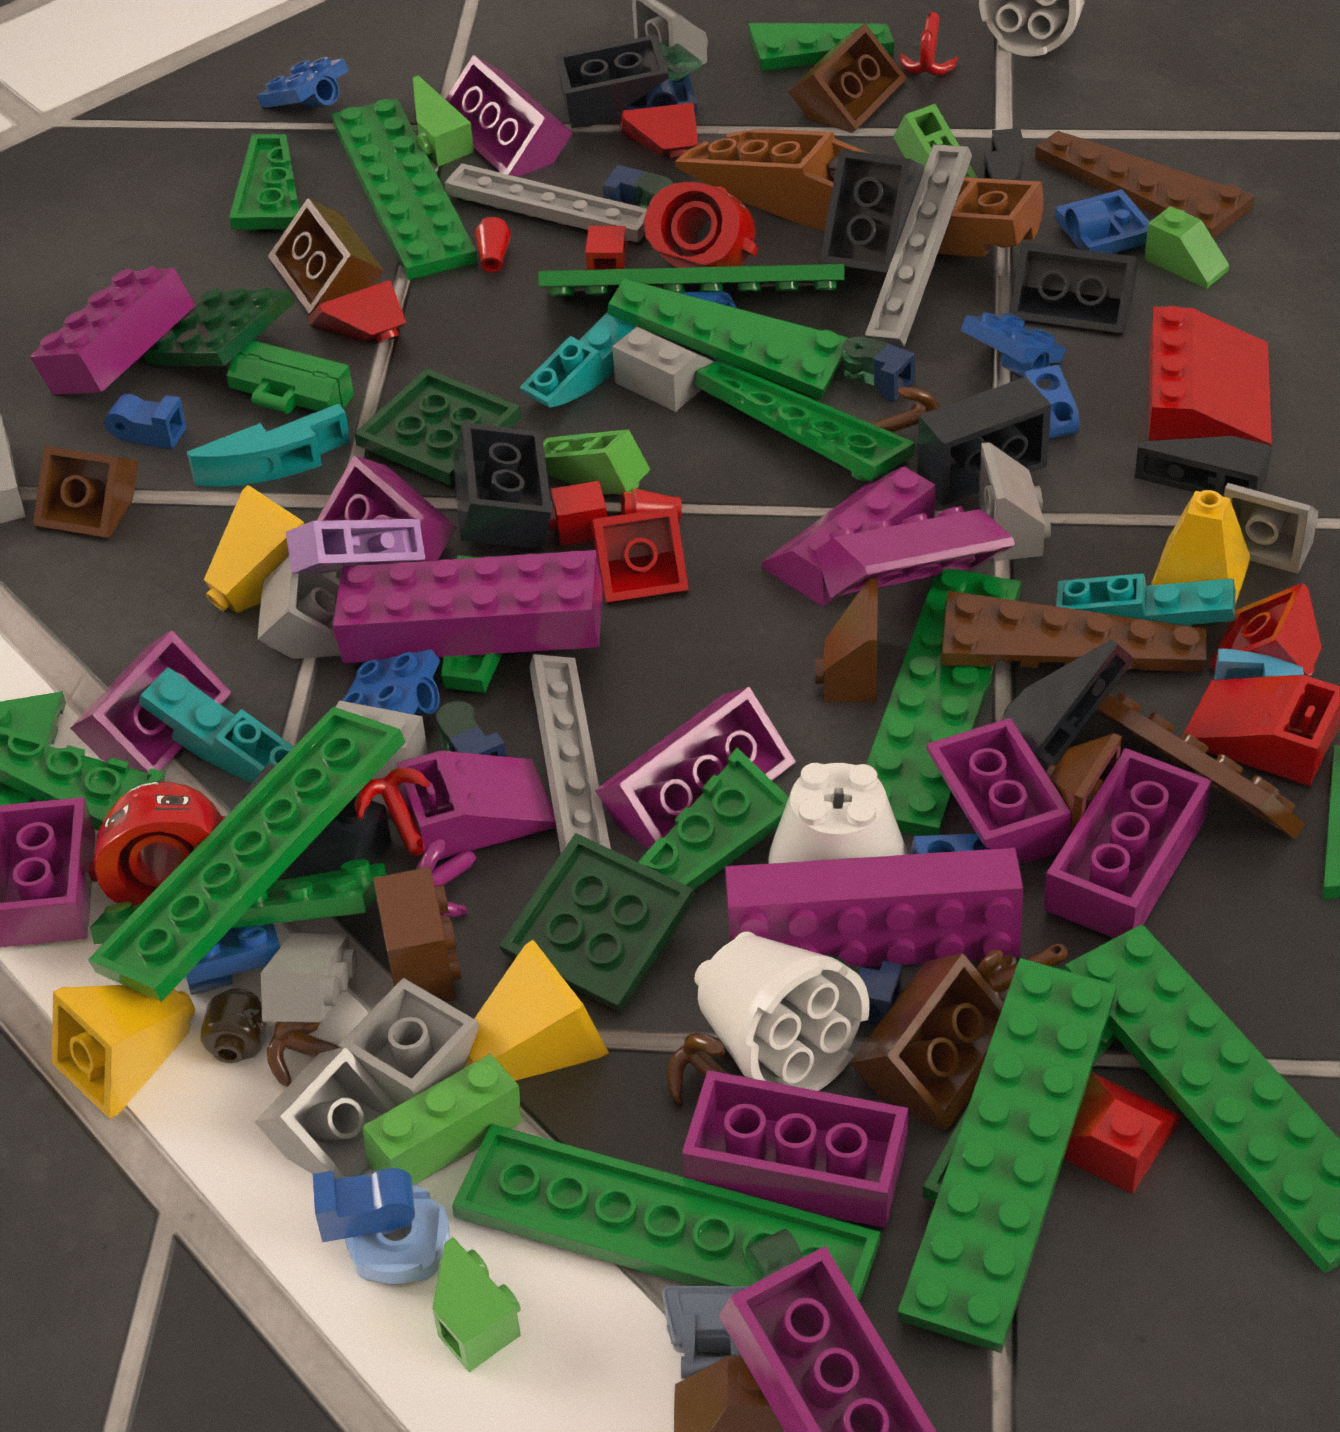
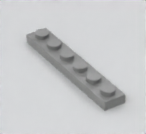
M933 144L865 333L869 344H891L897 347H905L972 158L968 147Z
M463 163L445 182L447 195L462 198L466 201H474L498 209H506L586 230L589 229V226H626L627 241L639 242L645 234L643 220L647 211L646 208Z
M533 654L529 668L561 853L563 852L575 833L611 849L602 801L595 792L599 787L576 660L570 657Z

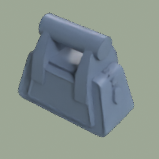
M749 1286L665 1287L663 1290V1301L668 1324L666 1325L667 1332L674 1350L684 1353V1356H681V1379H686L725 1358L721 1356H697L698 1353H731V1356H741L720 1320L719 1314L730 1296Z

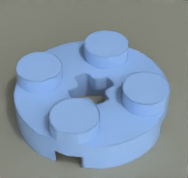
M413 1185L415 1218L404 1227L405 1233L409 1234L404 1239L391 1241L389 1238H384V1235L393 1234L394 1230L345 1238L348 1255L361 1278L385 1284H402L414 1280H427L435 1275L439 1268L438 1263L442 1260L444 1244L450 1239V1227L446 1210L441 1203L439 1205L430 1198V1193L427 1190Z

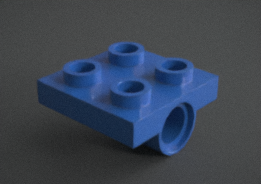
M323 57L311 64L308 60L292 66L290 68L292 72L286 77L279 76L267 82L266 86L268 89L258 94L257 98L262 108L300 102L308 108L332 105L339 97V86L336 79L347 73L349 69L343 58L329 61L328 57Z
M1122 189L1058 206L1055 209V220L1079 250L1112 254L1146 244L1149 220Z
M983 312L982 316H965L960 331L1002 352V366L1021 377H1024L1025 371L1049 367L1050 363H1061L1066 352V348L1054 342V335L1040 329H1033L1031 331L1023 326L1025 323L1023 319L1008 313H1003L1002 317Z
M432 649L414 653L406 652L399 656L381 660H369L358 669L357 676L348 694L342 701L417 716L433 714L438 709L440 695L432 677L440 660Z
M274 924L231 928L186 975L190 994L233 985L232 974L265 967L281 948Z

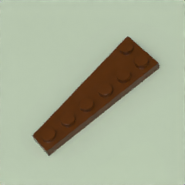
M1061 131L1055 132L1035 148V159L1107 193L1122 189L1137 207L1155 216L1161 214L1169 206L1183 210L1185 213L1202 220L1213 239L1253 209L1255 196L1241 191L1236 185H1222Z
M948 591L944 610L940 665L995 667L996 661H1019L1020 667L1038 668L1039 662H1062L1064 667L1112 639L1135 658L1127 670L1203 672L1207 660L1206 628Z
M1119 692L1116 698L1108 694L1095 711L1152 749L1156 750L1159 747V751L1188 772H1191L1193 769L1196 775L1212 780L1211 786L1224 795L1229 794L1249 811L1291 838L1295 839L1305 826L1292 813L1297 806L1280 795L1276 787L1257 775L1251 781L1240 775L1244 769L1221 753L1216 760L1205 753L1209 747L1192 735L1185 733L1181 739L1172 734L1175 727L1156 713L1152 712L1148 718L1138 712L1142 707L1125 694Z

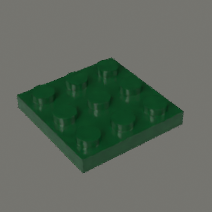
M269 287L260 290H246L245 288L233 291H221L218 288L209 290L200 297L201 301L143 354V357L148 365L224 366L290 308L295 301L289 290H272Z
M426 368L359 428L354 435L357 446L451 486L455 482L453 457L462 422L512 428L521 419V411L519 405Z
M575 833L499 944V947L504 955L515 960L523 947L534 940L571 989L622 1013L697 897L693 888Z

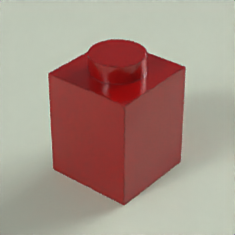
M589 226L585 251L587 270L627 268L626 226Z
M595 481L552 488V514L548 528L549 531L557 530L560 546L593 541L590 522L593 519L607 517L606 504L600 482Z

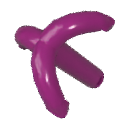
M439 839L429 845V849L419 861L416 870L430 867L434 886L445 885L471 868L477 859L475 853L470 850L461 852L434 869L437 861L445 853L446 849L445 841ZM447 901L449 913L440 915L457 917L468 912L466 906Z

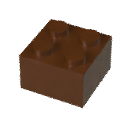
M430 867L373 878L394 987L405 978L444 1002L456 1000L453 981L462 978L457 952H447L457 949L452 922L449 915L440 916V914L449 913L444 884L434 886Z

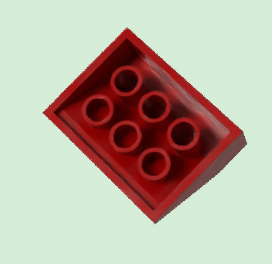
M1153 306L1149 342L1148 441L1234 436L1272 445L1268 342L1194 308Z

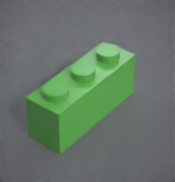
M491 1054L483 1057L363 1125L367 1164L374 1172L386 1168L402 1169L410 1174L413 1185L419 1183L479 1148L491 1124L509 1129L520 1124L519 1085Z

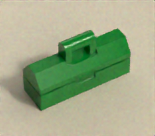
M254 340L232 358L227 373L229 388L252 393L251 402L253 405L289 414L296 405L321 411L339 404L344 409L354 396L349 365Z

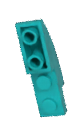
M606 313L580 340L570 336L520 386L521 392L549 408L565 404L590 392L614 374L612 346L637 326Z
M336 404L267 432L259 423L187 451L196 486H239L280 479L321 466L320 454L348 444L351 441L346 412L339 404Z
M1144 574L1058 581L1056 607L1194 627V624L1235 621L1236 590L1234 579L1146 586Z
M169 667L140 696L139 705L174 729L172 734L174 741L210 764L249 783L254 782L268 763L276 766L294 747L241 709L234 715Z

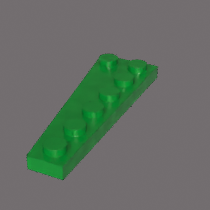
M623 279L609 302L607 314L819 400L822 399L850 343L849 338L837 335L830 330L821 331L627 279Z
M717 360L696 371L695 386L852 471L851 475L858 480L873 481L913 457L916 442Z
M358 859L341 865V870L275 881L232 928L366 913L377 897L373 878L387 875L385 864L369 865L368 860ZM120 902L107 906L99 918L90 926L94 944L104 943L141 904L132 906L130 902Z

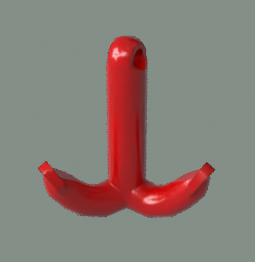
M930 12L926 19L925 29L921 34L920 61L913 62L904 53L899 55L901 65L911 74L918 75L928 72L934 76L944 75L953 70L959 59L957 56L941 64L934 62L939 27L938 13Z
M400 767L392 769L384 778L371 779L358 792L354 804L356 818L362 819L364 811L369 806L373 797L381 794L406 849L412 856H419L424 852L425 845L398 786L405 782L429 788L431 782L426 779L423 773L413 768Z

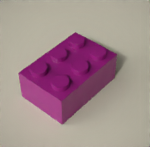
M84 797L0 805V947L88 938L92 881L87 869L94 859L95 830Z

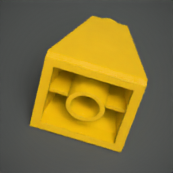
M247 485L240 494L204 578L205 583L210 589L206 593L210 602L223 612L229 607L237 614L260 604L263 580L289 556L286 532L304 525V522Z
M1211 490L1194 492L1167 539L1150 586L1234 579L1236 605L1251 556L1230 498L1222 497L1219 493Z
M534 940L523 947L474 1018V1020L478 1021L479 1030L464 1068L491 1054L516 1081L598 1059L609 1054L584 1005Z
M125 985L61 987L53 991L52 1064L105 1116L111 1119L124 1109L189 1034L190 1018L195 1014L193 1001L186 992H177L175 989L160 1002Z

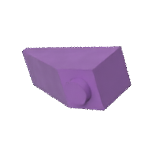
M420 519L311 521L286 532L292 574L329 573L342 571V567L421 562L425 560Z

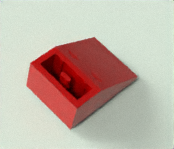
M1306 675L1212 680L1182 737L1185 733H1188L1208 746V753L1217 756L1221 753L1235 762L1311 786L1340 726V686Z

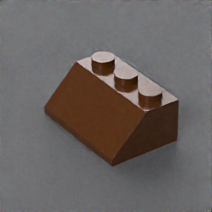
M863 24L840 40L788 93L809 120L852 133L869 118L907 77L869 27Z
M307 198L268 255L310 315L319 304L376 285L384 271L341 213L310 198Z
M963 953L926 961L850 1064L881 1100L891 1105L906 1107L909 1114L941 1130L949 1129L973 1095L1004 1003Z

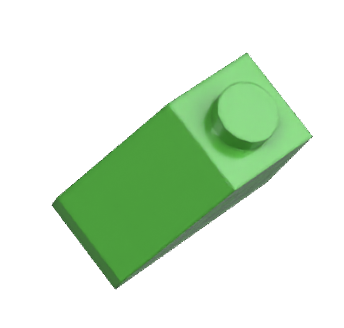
M1169 206L1148 223L1145 261L1206 289L1228 272L1229 264L1202 220L1185 213L1183 210Z

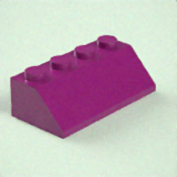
M475 55L472 56L445 99L471 122L473 147L503 174L520 177L554 163L573 134L572 131L502 70Z
M906 467L884 474L864 485L763 560L761 567L824 607L834 598L829 597L816 549L829 541L828 535L844 528H853L854 533L864 532L867 526L886 520L890 521L891 526L903 524L902 520L922 513H926L928 519L934 518L935 484Z
M959 506L944 510L938 514L939 517L928 519L926 513H922L902 520L903 524L891 526L890 521L886 520L867 526L864 532L854 533L853 528L837 530L828 535L829 541L817 548L816 553L829 597L835 598L859 593L869 578H878L879 589L933 578L943 570L958 569L967 571L976 569L1013 547L1015 542L1007 531L981 509L964 512L963 507Z
M746 687L720 696L598 787L595 792L618 828L649 850L659 837L665 838L676 825L675 819L684 808L688 807L690 809L703 794V786L713 775L718 776L728 765V758L736 748L747 756L771 780L796 761L750 687Z

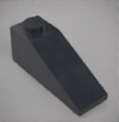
M1234 436L1142 441L1137 448L1134 478L1190 492L1211 490L1219 493L1222 497H1224L1225 487L1228 483L1261 492L1268 476L1272 446Z
M1111 639L1025 688L1018 698L1008 704L1001 720L1011 718L1031 751L1049 765L1055 764L1135 658Z

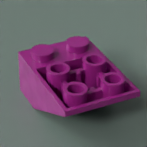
M438 751L397 762V768H413L423 773L426 779L431 782L429 788L405 782L400 784L404 801L425 845L423 855L429 849V845L439 839L444 840L446 844L445 853L440 856V860L458 855L461 852H467L468 850L473 851L556 827L554 812L532 759Z

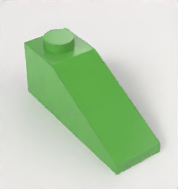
M419 75L413 77L419 135L416 137L417 146L438 167L473 153L471 122Z
M936 104L905 114L893 136L904 157L924 165V169L933 144L959 146ZM969 163L965 177L978 178Z
M629 429L549 437L543 441L547 475L573 485L599 481L603 495L618 494V496H622V492H632L633 488L639 487V481L650 471Z

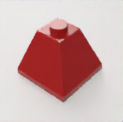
M693 103L622 112L620 122L621 133L660 156L670 155L671 160H677L685 152L699 145Z
M390 280L319 304L307 318L310 326L364 342L376 338L378 344L398 337L397 330H400L407 323Z
M1304 583L1298 584L1235 611V621L1230 622L1218 649L1247 651L1282 659L1302 667L1304 675L1310 677L1314 672V664L1322 646L1309 590ZM1218 649L1209 665V667L1214 672L1216 668Z
M1091 1072L1064 1159L1133 1194L1176 1129L1181 1116Z

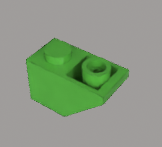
M454 1237L445 1242L432 1309L438 1337L467 1371L471 1372L521 1336L517 1315L521 1311V1307L513 1292L505 1284L498 1287L491 1280L485 1262L475 1250L471 1249L467 1252Z

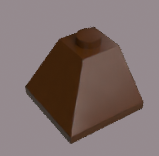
M869 578L824 640V658H815V684H824V702H877L878 578Z
M1113 733L1069 748L1058 765L1052 763L1049 766L1046 774L1071 811L1069 836L1119 759L1122 736Z
M726 1356L675 1384L674 1432H784L783 1427L742 1356Z

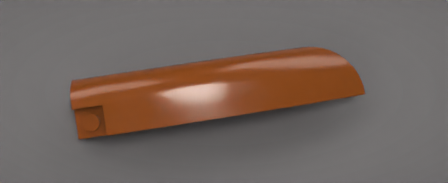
M754 129L726 134V138L716 140L711 144L705 141L681 155L675 161L676 168L705 184L725 188L727 193L734 195L742 202L795 223L825 231L834 178L830 176L829 162L834 157L839 156L840 149L868 152L835 139L834 132ZM964 177L938 254L985 257L993 245L1009 248L1018 246L1022 239L1034 240L1040 227L1043 212L1042 182Z

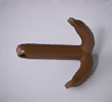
M902 387L897 391L898 396L919 403L913 404L909 411L870 424L893 433L919 424V415L938 409L941 406L936 401V398L925 390Z
M1054 944L1025 960L1054 967L1066 960L1068 950L1063 944ZM994 949L988 952L976 970L1004 1003L1005 1000L1001 997L1000 993L1010 988L1018 963L1011 966L1012 956L1008 955L1002 958V951Z
M276 1022L274 1035L267 1047V1063L278 1083L285 1087L292 1083L284 1060L286 1048L313 1058L319 1053L339 1048L337 1044L308 1035L316 1031L321 1022Z
M701 1033L689 1034L685 1038L684 1045L672 1054L667 1066L668 1090L677 1105L683 1104L681 1095L683 1071L689 1062L704 1077H706L707 1070L729 1074L712 1057L732 1058L720 1039Z

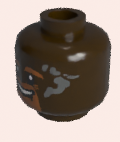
M234 988L214 996L207 1004L200 1040L205 1049L214 1055L217 1060L229 1064L238 1063L241 1060L255 1057L262 1049L268 1021H262V1002L258 996L246 989Z

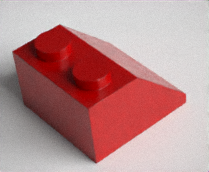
M676 507L597 518L590 522L605 603L689 590Z

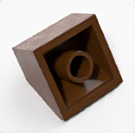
M44 445L33 526L110 538L133 501L139 461Z

